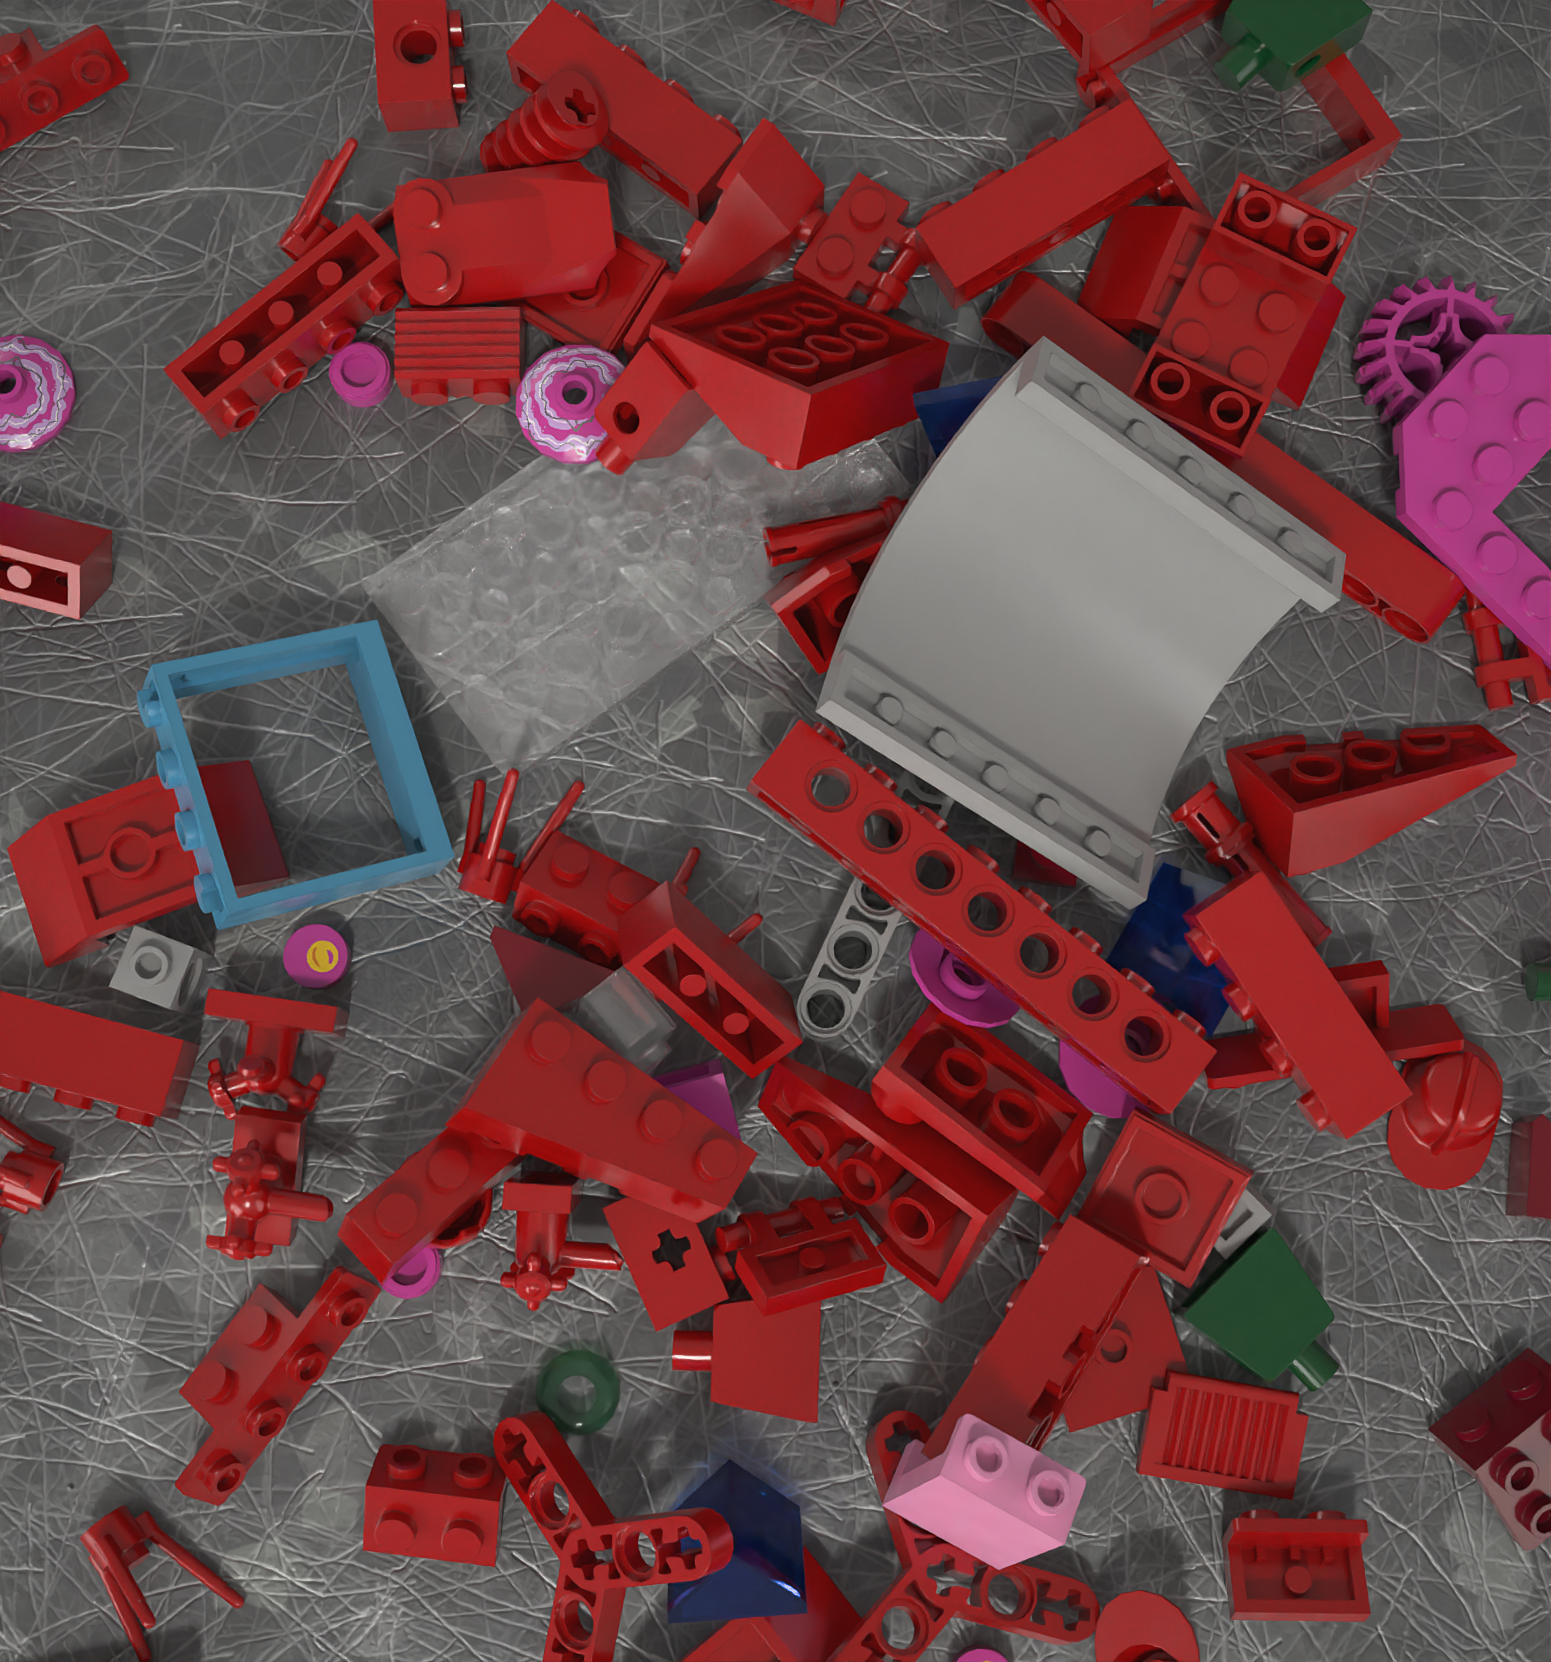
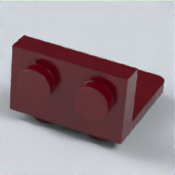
M1528 1347L1428 1428L1437 1445L1478 1481L1512 1539L1526 1551L1535 1549L1547 1538L1551 1537V1364Z

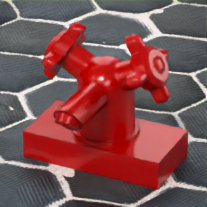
M208 988L204 1010L205 1015L221 1020L245 1023V1026H249L245 1054L239 1061L236 1071L225 1074L218 1057L210 1060L208 1063L211 1075L208 1078L207 1085L209 1094L216 1106L223 1109L228 1120H235V1115L238 1112L236 1098L253 1092L261 1096L275 1095L288 1106L285 1112L306 1115L311 1113L320 1100V1090L325 1085L326 1078L318 1072L305 1086L292 1076L300 1034L311 1032L345 1037L349 1012L336 1006Z
M244 1105L238 1110L235 1115L232 1153L229 1157L217 1156L212 1162L213 1170L227 1173L230 1181L223 1194L224 1208L227 1212L225 1236L207 1235L206 1246L208 1248L219 1250L222 1255L238 1261L244 1259L251 1260L256 1256L267 1257L272 1253L273 1244L288 1247L291 1245L296 1237L298 1219L326 1222L333 1215V1204L328 1197H325L323 1194L300 1191L307 1125L306 1114Z
M519 1170L504 1182L502 1210L516 1211V1262L510 1265V1272L501 1274L500 1284L505 1288H514L517 1295L527 1301V1307L531 1311L538 1310L540 1304L545 1301L551 1291H564L567 1288L568 1280L575 1276V1268L621 1271V1266L625 1262L623 1257L608 1243L567 1241L569 1214L583 1200L584 1179L569 1173Z

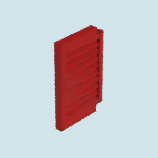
M1168 1370L1164 1388L1151 1386L1135 1470L1138 1474L1293 1500L1309 1415L1306 1412L1297 1411L1299 1402L1298 1392Z

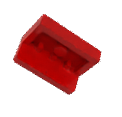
M555 830L520 881L512 917L522 923L532 933L541 937H549L576 951L586 961L606 967L619 974L623 967L617 918L661 884Z
M409 1444L399 1446L381 1445L365 1485L363 1551L495 1567L500 1550L503 1495L508 1481L497 1458L487 1457L480 1453L463 1454L422 1449Z
M1267 1509L1246 1511L1241 1513L1239 1518L1232 1519L1222 1538L1230 1620L1365 1622L1371 1614L1361 1547L1369 1536L1367 1520L1347 1519L1344 1512L1336 1510L1312 1512L1305 1517L1306 1519L1280 1518L1278 1512Z

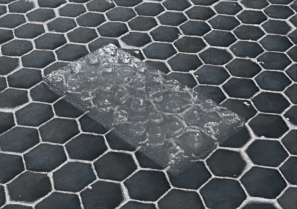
M715 414L678 452L667 457L635 461L623 475H617L609 471L599 460L590 464H563L541 455L362 582L361 586L502 776L505 778L510 768H516L519 771V779H521L764 602L765 599L762 595L775 587L784 576L800 569L814 559L810 558L779 564L777 567H770L764 549V542H768V540L763 538V527L779 526L877 507L878 501L887 495L894 494L899 500L905 499L911 495L912 486L874 438L841 450L838 454L829 455L805 465L802 469L785 470L769 464L766 461L765 455L742 445Z

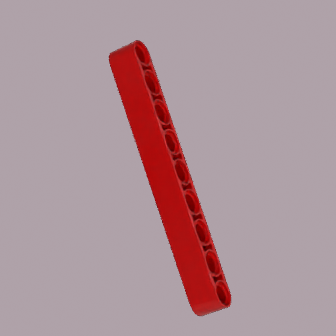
M1019 271L980 319V326L984 333L996 345L1017 360L1045 336L1126 396L1147 357L1145 352L1039 277L1026 271ZM1171 427L1187 440L1196 442L1198 448L1208 455H1212L1223 466L1346 554L1341 592L1404 637L1417 643H1429L1465 595L1466 587L1464 583L1450 569L1259 433L1255 432L1243 458L1239 460Z

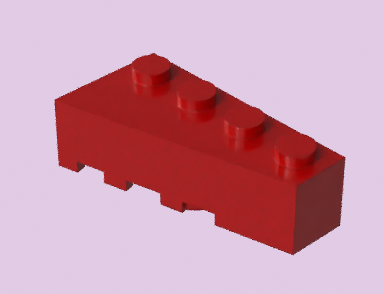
M538 997L515 1018L444 1124L465 1134L471 1131L499 1142V1147L522 1156L528 1153L562 1166L561 1171L581 1179L592 1178L618 1188L619 1193L695 1223H700L726 1209L758 1154L755 1150Z
M1070 1214L1064 1224L1057 1220L1048 1230L1039 1247L1038 1255L1042 1257V1260L1030 1279L1024 1278L1015 1288L1005 1308V1313L1007 1314L994 1336H991L979 1351L973 1363L971 1373L948 1406L941 1421L920 1453L930 1460L943 1454L949 1444L958 1419L965 1414H972L1036 1451L1041 1452L1150 1258L1082 1217Z

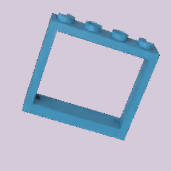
M377 619L152 664L143 684V690L137 691L140 716L146 728L155 727L162 749L156 752L158 774L166 790L174 788L181 811L175 813L177 836L184 851L193 850L200 872L199 875L194 876L197 901L204 914L212 912L217 930L436 875L455 857ZM345 664L407 856L238 898L176 699Z

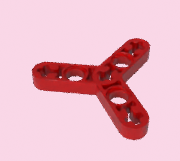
M538 1410L527 1411L507 1417L498 1424L493 1439L497 1461L561 1562L542 1662H612L627 1587L694 1581L725 1568L730 1562L734 1549L733 1536L726 1520L714 1509L699 1507L615 1518L562 1435L546 1414ZM556 1482L565 1489L568 1496L569 1510L567 1515L560 1511L555 1502L554 1486ZM640 1532L647 1535L654 1546L655 1563L653 1567L647 1564L640 1554L638 1547ZM689 1536L694 1540L700 1539L702 1548H690L681 1552V1539ZM612 1548V1560L605 1562L603 1559L596 1558L594 1551ZM579 1601H582L591 1612L593 1619L592 1634L588 1633L580 1622L578 1615Z
M906 1410L894 1411L879 1419L873 1424L867 1434L865 1442L867 1457L882 1503L902 1457L899 1451L889 1452L885 1440L894 1435V1428L898 1436L909 1435L911 1441L917 1439L924 1444L927 1443L931 1436L925 1421L917 1414ZM883 1506L902 1571L826 1662H865L872 1653L885 1662H916L952 1617L1055 1645H1069L1089 1638L1097 1629L1096 1622L1100 1617V1605L1095 1593L1089 1586L1077 1579L1020 1563L998 1570L933 1533L913 1526L907 1519ZM942 1560L944 1561V1573L948 1576L964 1580L974 1576V1568L977 1569V1573L972 1580L970 1589L961 1586H951L942 1589L938 1594L936 1593L937 1582L927 1577V1569L939 1565ZM996 1575H1003L1011 1579L1018 1590L1019 1601L1016 1609L1010 1615L996 1611L988 1598L990 1581ZM969 1596H970V1605L967 1604V1602H966ZM1069 1596L1068 1607L1078 1612V1621L1066 1624L1065 1628H1063V1616L1047 1610L1034 1612L1037 1601L1055 1603L1065 1600ZM891 1608L901 1609L909 1615L913 1622V1639L905 1649L894 1648L883 1637L881 1629L882 1619ZM863 1639H865V1642L870 1649L863 1647L861 1645Z

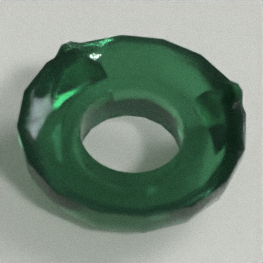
M569 1350L555 1356L537 1374L536 1404L539 1411L550 1418L560 1433L568 1436H588L603 1429L614 1417L620 1402V1382L614 1368L606 1357L588 1350ZM583 1376L593 1383L596 1390V1401L591 1409L584 1413H572L561 1405L558 1390L560 1384L566 1378Z

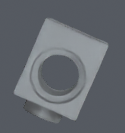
M134 925L109 987L190 1016L214 956Z

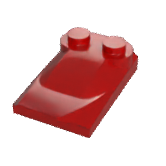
M579 161L439 180L417 178L406 184L396 185L393 217L402 280L412 308L471 307L598 290L597 281L606 265L617 256L608 179L591 173Z
M933 1002L929 1003L872 1079V1097L877 1107L887 1117L907 1125L920 1123L922 1120L965 1152L1027 1195L1058 1221L1087 1174L1083 1157L1084 1128L1092 1117L1093 1112L984 1027L966 1025L943 1013Z

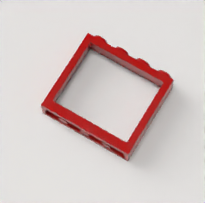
M1167 0L1151 9L1149 38L1089 75L1080 65L1078 67L1076 75L1077 91L1083 103L1090 110H1095L1104 105H1109L1112 109L1130 98L1171 158L1164 184L1147 194V197L1155 206H1184L1213 218L1116 74L1227 11L1233 0ZM1345 53L1301 81L1350 151L1348 155L1284 192L1313 207L1385 165L1402 138V134Z

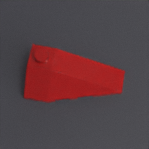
M764 117L716 186L722 189L723 193L719 198L710 221L700 222L696 219L685 236L688 241L681 253V269L678 273L672 269L667 270L661 276L623 339L628 364L646 341H652L649 337L651 324L737 298L788 261L802 242L809 245L827 219V213L824 211L825 185L778 128Z
M891 529L812 559L800 569L784 576L775 587L762 595L819 676L829 669L850 609Z
M1480 724L1405 728L1400 733V738L1395 740L1365 739L1362 731L1341 732L1340 743L1306 745L1304 734L1282 735L1227 749L1226 762L1245 819L1254 828L1252 832L1256 836L1252 841L1287 878L1309 874L1318 869L1346 862L1516 766L1517 754Z
M787 1056L782 1057L775 1063L757 1107L807 1166H820L842 1193L839 1199L849 1217L855 1212L861 1215L881 1239L876 1249L889 1265L939 1303L943 1304L999 1229L1020 1190L965 1152L922 1120L920 1123L911 1125L898 1123L887 1117L877 1107L872 1094Z

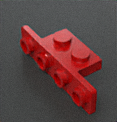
M99 25L90 26L46 52L30 27L19 34L8 33L0 37V152L129 78L127 69Z
M1382 960L1328 968L1391 1062L1410 1058H1431L1437 1054L1463 1050L1464 1035L1443 1004L1389 1011L1390 973ZM1256 1024L1255 1033L1206 1040L1208 1044L1217 1050L1215 1056L1201 1073L1209 1089H1236L1248 1084L1291 1078L1288 1073L1284 1077H1280L1267 1062L1259 1048V1044L1266 1039Z
M337 1266L301 1314L276 1290L261 1283L258 1285L178 1391L214 1429L175 1482L176 1488L183 1495L220 1506L242 1484L247 1471L271 1439L282 1430L288 1416L312 1384L323 1375L329 1361L352 1330L366 1317L368 1309L381 1292V1289L372 1280L344 1266Z

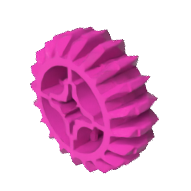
M1452 275L1442 278L1436 288L1429 278L1425 276L1416 281L1412 290L1402 284L1393 290L1389 300L1383 299L1377 302L1371 311V318L1365 320L1359 329L1358 337L1363 342H1360L1354 349L1353 360L1363 365L1355 374V383L1372 386L1364 396V406L1381 403L1385 407L1380 415V424L1391 422L1394 417L1401 420L1476 339L1484 334H1511L1507 333L1506 330L1513 323L1514 313L1498 316L1493 311L1497 304V295L1489 296L1483 302L1475 297L1477 292L1476 281L1468 283L1462 291H1457ZM1430 322V328L1424 336L1412 335L1408 341L1395 339L1396 332L1408 325ZM1407 378H1408L1411 382H1413L1415 386H1413V385L1407 380Z

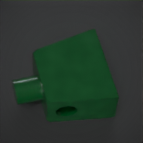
M1233 0L1226 11L1221 31L1222 38L1231 48L1214 63L1215 73L1221 82L1234 92L1241 90L1257 74L1276 91L1284 92L1360 42L1373 10L1363 0Z
M1261 1226L1171 1312L1179 1321L1250 1374L1268 1383L1275 1380L1288 1368L1310 1392H1314L1328 1382L1340 1366L1315 1340L1333 1322L1335 1315L1280 1234L1273 1227Z

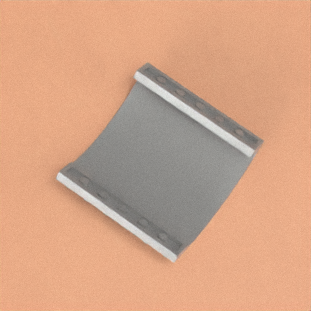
M1043 336L1013 365L975 408L934 462L900 514L879 550L850 609L832 656L815 712L1130 910L1147 900L1156 849L1150 846L1153 829L1173 774L1200 722L1225 684L1256 644L1300 599L1321 613L1340 601L1346 554Z

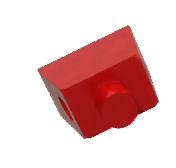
M653 341L645 342L594 409L595 419L608 434L595 448L596 457L605 468L617 475H623L635 461L667 457L678 452L715 415L713 410Z
M753 1298L719 1302L714 1305L713 1331L674 1330L672 1370L711 1372V1402L808 1423H818L821 1301L763 1317Z

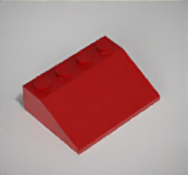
M799 279L653 323L649 333L652 341L742 445L765 455L766 461L769 464L785 470L802 469L805 465L829 455L838 454L841 450L863 441L872 440L877 435L896 427L905 426L908 422L932 413L950 342Z

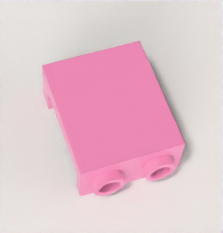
M965 1414L958 1419L945 1452L932 1460L920 1453L925 1444L915 1439L906 1445L882 1503V1506L1000 1570L1065 1544L1086 1486V1480L1080 1474L972 1414Z

